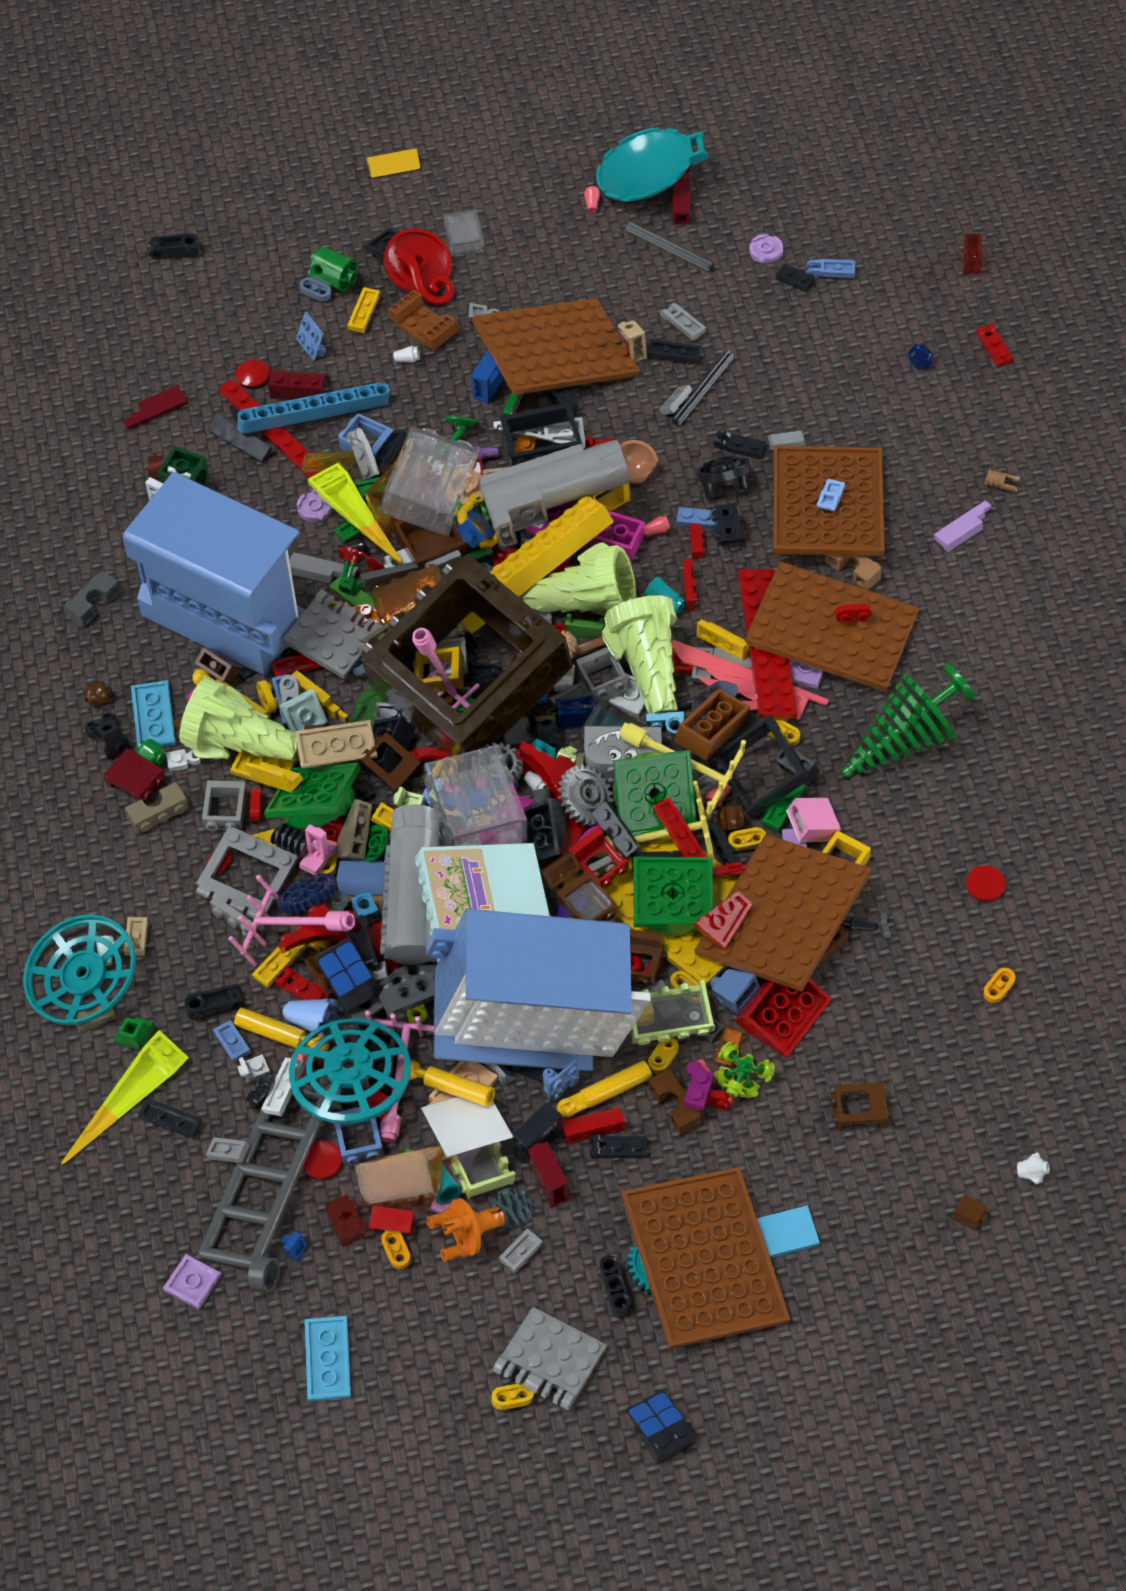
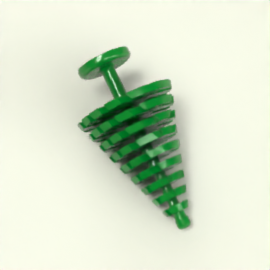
M949 663L944 666L943 670L950 680V684L931 699L928 698L923 689L908 674L904 673L901 680L905 688L899 683L894 688L900 700L892 693L888 697V701L897 715L887 704H884L881 708L893 728L880 714H877L875 721L885 735L883 736L873 724H870L868 730L876 740V743L874 744L864 734L862 741L868 750L865 751L858 744L855 751L859 757L855 758L851 754L848 759L850 764L841 769L842 775L849 778L856 770L859 774L865 772V769L862 767L864 764L870 769L877 767L871 759L873 757L881 765L887 764L886 758L881 753L882 750L893 761L899 760L898 754L890 745L891 743L904 757L910 756L911 753L901 738L916 753L923 750L915 737L927 749L934 747L929 736L939 745L945 743L942 734L951 741L957 739L954 730L938 707L957 692L969 702H973L976 699L974 692L958 671Z

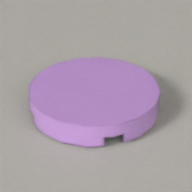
M769 234L758 235L752 239L749 253L757 262L773 263L782 256L783 244L774 235L773 237L769 236Z
M315 490L302 494L297 502L298 514L308 522L323 521L330 516L333 510L330 505L319 497Z

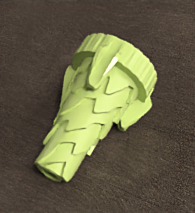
M602 542L578 556L580 566L565 568L564 572L553 573L548 578H542L519 596V598L536 611L552 612L562 610V613L580 610L581 612L591 611V613L605 616L612 607L636 598L635 579L625 550L618 545L609 547Z
M644 596L612 607L604 617L606 626L602 631V638L616 661L621 660L623 654L625 655L631 672L636 679L637 688L642 692L648 714L678 712L674 695L676 687L672 674L674 668L671 658L672 636L670 627L677 620L672 599L664 596Z
M204 678L194 689L183 714L179 738L184 746L193 749L195 756L199 758L228 759L230 753L227 748H230L240 753L243 750L256 756H268L286 761H295L299 758L295 732L287 730L281 724L267 719L268 715L252 710V705L232 687H226L225 684Z

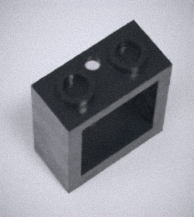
M546 1102L512 1134L516 1158L520 1161L524 1160L529 1165L528 1149H531L537 1143L548 1142L550 1145L563 1133L562 1114Z

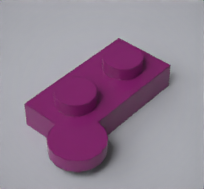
M692 1061L687 1065V1073L692 1078L684 1099V1106L704 1111L714 1080V1072L703 1070L700 1062Z

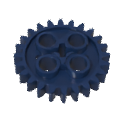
M329 873L308 877L307 880L302 879L300 883H295L294 886L288 887L287 891L282 892L283 895H280L279 899H277L278 908L282 914L285 913L287 915L290 913L292 915L295 912L298 914L303 910L306 911L316 904L320 905L322 901L328 900L327 897L332 896V893L336 892V888H338L337 881L333 874L330 875Z

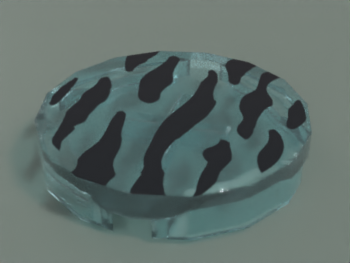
M510 1187L499 1191L491 1204V1208L499 1207L497 1213L503 1211L505 1218L503 1227L516 1228L521 1224L527 1223L532 1215L533 1206L531 1198L520 1188Z

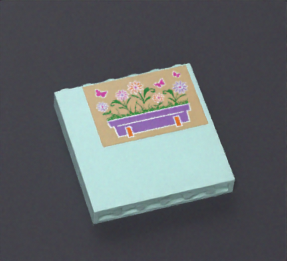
M534 843L422 847L415 857V864L419 867L420 872L419 883L423 887L422 899L423 902H426L427 907L426 918L430 921L431 926L430 936L434 928L455 930L466 908L550 916Z

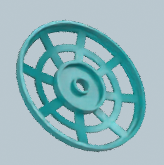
M80 915L60 922L40 938L27 959L23 981L25 994L30 1005L46 1020L62 1025H79L104 1015L120 1001L131 984L136 966V953L133 942L128 933L118 923L104 916ZM89 924L88 935L74 938L67 943L60 935L72 927ZM97 924L111 927L119 932L121 936L112 944L106 938L96 936ZM54 940L60 948L51 957L47 968L35 966L42 951ZM87 942L86 950L73 953L70 949L75 945ZM95 942L109 948L101 957L94 952ZM126 942L131 953L130 969L122 970V960L118 950ZM65 954L67 959L61 969H54L58 959ZM114 955L116 971H107L105 963ZM86 969L87 973L83 977H79L80 972ZM33 974L44 975V986L48 995L38 1001L33 992ZM51 977H60L63 987L53 992ZM127 977L119 993L111 1002H108L106 998L113 992L119 979ZM105 979H113L112 984L103 994L99 989ZM67 992L75 996L72 1005L65 1004L58 998ZM93 993L96 997L95 1001L80 1005L83 996ZM53 1002L59 1008L69 1011L65 1020L52 1017L41 1007ZM98 1004L102 1006V1009L96 1013L74 1020L77 1011L87 1010Z
M360 1018L340 1019L315 1029L297 1046L289 1065V1082L296 1101L311 1115L337 1124L360 1123L382 1115L391 1109L405 1093L411 1075V1061L402 1039L387 1026L376 1021ZM347 1024L369 1026L365 1031L353 1029L340 1031L338 1026ZM328 1029L331 1030L332 1034L319 1041L314 1048L304 1047L321 1032ZM377 1029L387 1032L397 1041L400 1047L388 1049L384 1042L373 1035V1033ZM359 1035L361 1037L357 1043H345L342 1036ZM335 1039L337 1046L330 1050V1052L319 1050L325 1043ZM371 1039L381 1050L370 1052L364 1045ZM298 1054L309 1055L306 1064L307 1076L296 1081L295 1063ZM403 1055L404 1071L400 1082L389 1077L392 1068L391 1056ZM385 1057L384 1072L381 1073L374 1069L373 1060ZM314 1058L325 1059L324 1068L312 1072ZM346 1063L354 1064V1066L350 1068L344 1067ZM326 1076L332 1083L329 1091L322 1088L316 1080ZM370 1077L378 1080L371 1088L363 1091L361 1085ZM310 1083L318 1094L325 1097L321 1108L307 1101L299 1088ZM384 1084L395 1089L393 1094L384 1102L369 1109L366 1098L375 1094ZM340 1087L353 1088L355 1091L354 1095H337L336 1093ZM333 1101L344 1103L358 1101L362 1112L337 1114L328 1111Z

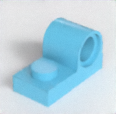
M684 711L646 714L648 727L663 728V726H666L669 736L675 739L677 730H672V727L681 724L686 719Z

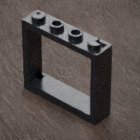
M570 403L500 416L501 431L512 466L582 444ZM569 421L575 441L515 452L510 433Z
M771 715L714 754L718 761L716 762L717 767L726 774L730 765L728 762L735 758L742 740L746 741V750L770 732L776 738L796 771L794 775L754 803H752L734 772L732 779L728 781V784L734 787L732 790L733 794L738 800L741 799L743 802L741 807L745 810L746 814L750 813L754 817H757L811 779L787 737Z

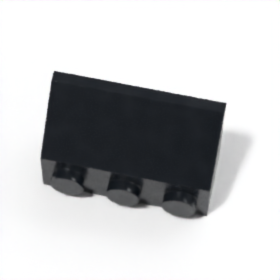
M403 716L376 720L372 725L374 740L379 734L383 736L387 732L406 750L415 732V728ZM385 742L381 743L376 749L377 758L372 759L387 773H391L402 761V757ZM360 764L361 770L373 773L364 764Z

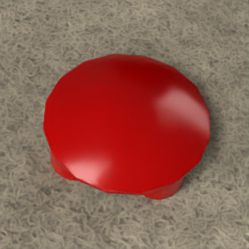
M250 359L242 362L237 367L235 376L243 388L263 386L268 383L270 369L265 362L258 359Z

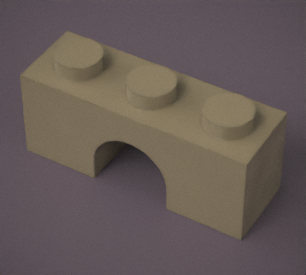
M176 782L159 790L162 802L158 806L149 807L141 799L125 807L127 818L137 834L146 832L151 827L164 823L169 818L182 814L185 810L189 809L187 799Z

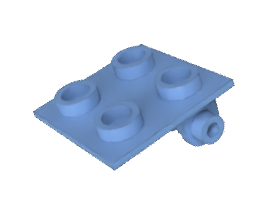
M305 312L296 339L311 359L315 361L317 355L323 356L326 353V348L321 344L324 333L309 314Z
M578 1059L574 1060L559 1074L551 1068L544 1070V1091L548 1094L549 1103L554 1099H559L569 1086L573 1087L578 1082Z

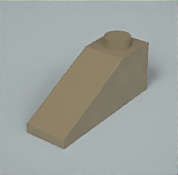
M358 799L354 800L338 838L335 858L344 861L364 860L372 804Z

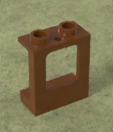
M386 732L383 736L379 734L374 740L375 745L370 751L366 749L362 753L366 755L359 764H364L389 786L388 789L394 794L421 762ZM383 742L387 743L402 757V761L391 773L385 772L371 759V754Z
M630 929V955L632 953L652 956L648 974L631 971V982H636L641 986L654 985L666 944L662 934Z
M884 1082L835 1085L834 1093H831V1104L836 1107V1111H833V1122L838 1125V1131H841L842 1125L878 1123L879 1128H887L888 1111ZM868 1093L870 1112L844 1114L842 1112L841 1094Z

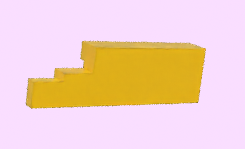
M297 670L292 674L300 682L301 694L314 689L320 705L326 713L334 719L338 717L344 723L349 721L348 715L332 702L329 694Z

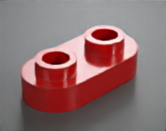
M866 603L841 605L834 611L836 620L842 623L863 622L872 616L871 606Z
M710 1089L706 1105L715 1106L720 1110H727V1108L732 1107L734 1097L726 1092Z

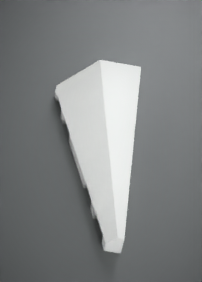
M582 417L575 418L583 448H585ZM500 421L493 422L494 429L501 430ZM569 421L514 432L556 443L575 441Z

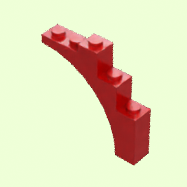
M522 741L515 755L526 762L539 775L547 788L551 787L552 799L563 801L558 798L562 795L558 791V789L562 788L559 784L563 780L561 776L566 774L565 771L576 764L568 757L561 755L555 760L549 754L535 749L532 744ZM570 812L566 813L567 823L562 851H568L574 846L586 825L582 826L581 822L576 823L575 817L570 819Z
M324 903L319 907L315 905L308 910L307 917H326L330 911ZM355 921V925L352 929L355 931L360 930L361 923L359 921ZM382 921L379 923L373 922L368 931L377 958L385 961L387 967L393 973L397 967L405 964L394 962L391 959H384V955H380ZM299 925L296 928L297 931L292 934L289 932L280 939L278 948L284 954L297 946L310 942H340L347 938L348 935H345L344 931H329L325 925Z

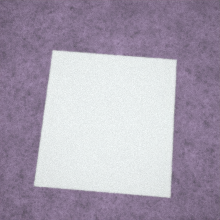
M456 1097L421 1108L447 1157L513 1138L494 1102L489 1107H485Z

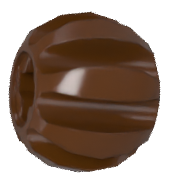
M738 805L723 807L718 810L716 820L720 828H723L725 831L737 829L744 825L745 813Z

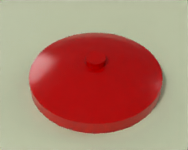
M406 229L397 233L389 241L383 258L385 271L390 280L403 291L410 293L412 290L416 291L409 269L397 260L398 255L394 253L396 247H399L401 250L406 248L414 255L420 268L423 285L429 293H433L429 289L431 278L437 275L449 277L452 268L451 255L445 243L435 234L423 229ZM443 283L436 284L438 289L444 285Z

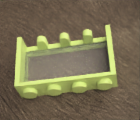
M700 980L699 984L695 986H688V983H683L676 989H669L668 986H664L659 991L650 992L649 1004L631 1029L633 1044L646 1045L653 1040L665 1042L672 1037L684 1039L689 1037L690 1034H698V1036L709 1034L714 1024L705 981ZM645 989L641 992L649 993V990Z
M500 1141L449 1157L444 1152L445 1157L449 1158L452 1163L451 1169L454 1176L457 1175L459 1178L462 1193H465L468 1199L508 1184L514 1185L516 1174L514 1171L509 1172L508 1158L506 1156L502 1157L500 1153Z

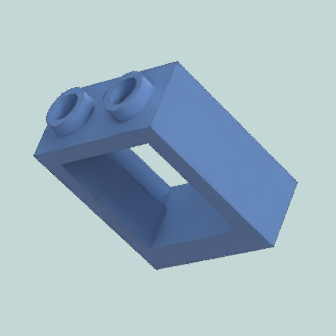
M357 413L349 421L345 430L341 431L338 436L340 449L354 455L352 447L347 441L346 434L350 431L354 432L356 428H360L379 437L371 447L376 461L377 456L394 429Z
M358 1107L335 1113L354 1114L362 1111L361 1108ZM376 1118L354 1124L335 1123L343 1165H355L360 1161H374L379 1157H383ZM371 1122L376 1144L346 1150L341 1128Z

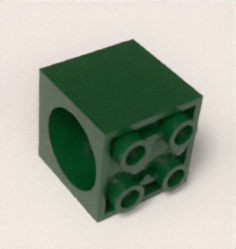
M175 446L157 472L159 482L163 484L172 472L205 487L210 481L206 457Z

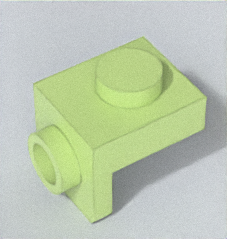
M399 787L398 792L394 795L393 802L396 808L410 804L423 805L426 798L423 795L406 791L403 787Z

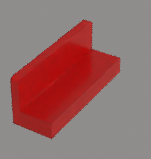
M619 1108L562 1121L566 1145L588 1140L591 1135L604 1136L625 1131L624 1115H621Z

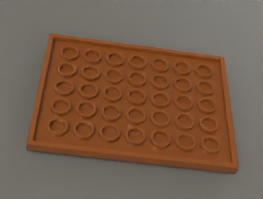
M597 298L474 315L472 319L513 395L639 376L640 373L634 359L628 355V351L620 341L618 332Z
M774 446L773 554L884 556L882 448ZM827 479L845 482L844 491L835 511L817 508L821 491L824 490Z
M780 561L748 631L745 642L749 646L887 692L918 615L919 607ZM866 603L871 606L872 616L867 621L842 623L836 620L834 611L841 605Z
M765 834L747 863L746 870H743V873H741L727 896L728 898L733 893L739 891L752 903L750 909L724 949L718 948L703 935L694 950L695 955L802 992L868 880L871 868Z
M740 1167L621 1192L622 1201L669 1349L789 1323L791 1319Z

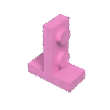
M309 824L305 829L308 853L299 865L301 869L317 876L336 851L337 844L327 840L326 832L321 828Z

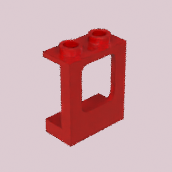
M599 827L568 850L574 853L583 874L588 871L603 888L608 887L616 876H622L626 873L629 867L627 858L623 859L605 839L603 831ZM600 851H605L617 866L599 879L586 863Z

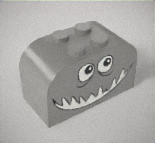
M585 726L584 767L587 765L590 766V769L595 767L596 773H602V779L607 778L605 784H610V787L614 786L615 781L613 760L633 758L646 752L661 753L647 745H641L638 748L623 741L622 737L619 736L622 727ZM641 727L647 730L646 735L650 739L661 744V727Z

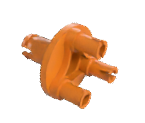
M458 1198L453 1200L449 1208L444 1209L443 1212L427 1216V1224L430 1229L442 1226V1229L447 1228L444 1233L448 1235L453 1232L457 1242L454 1246L440 1250L442 1260L448 1262L458 1257L465 1258L477 1255L481 1248V1235L486 1231L501 1227L505 1223L503 1211L497 1213L499 1207H493L475 1212L472 1211L464 1199Z

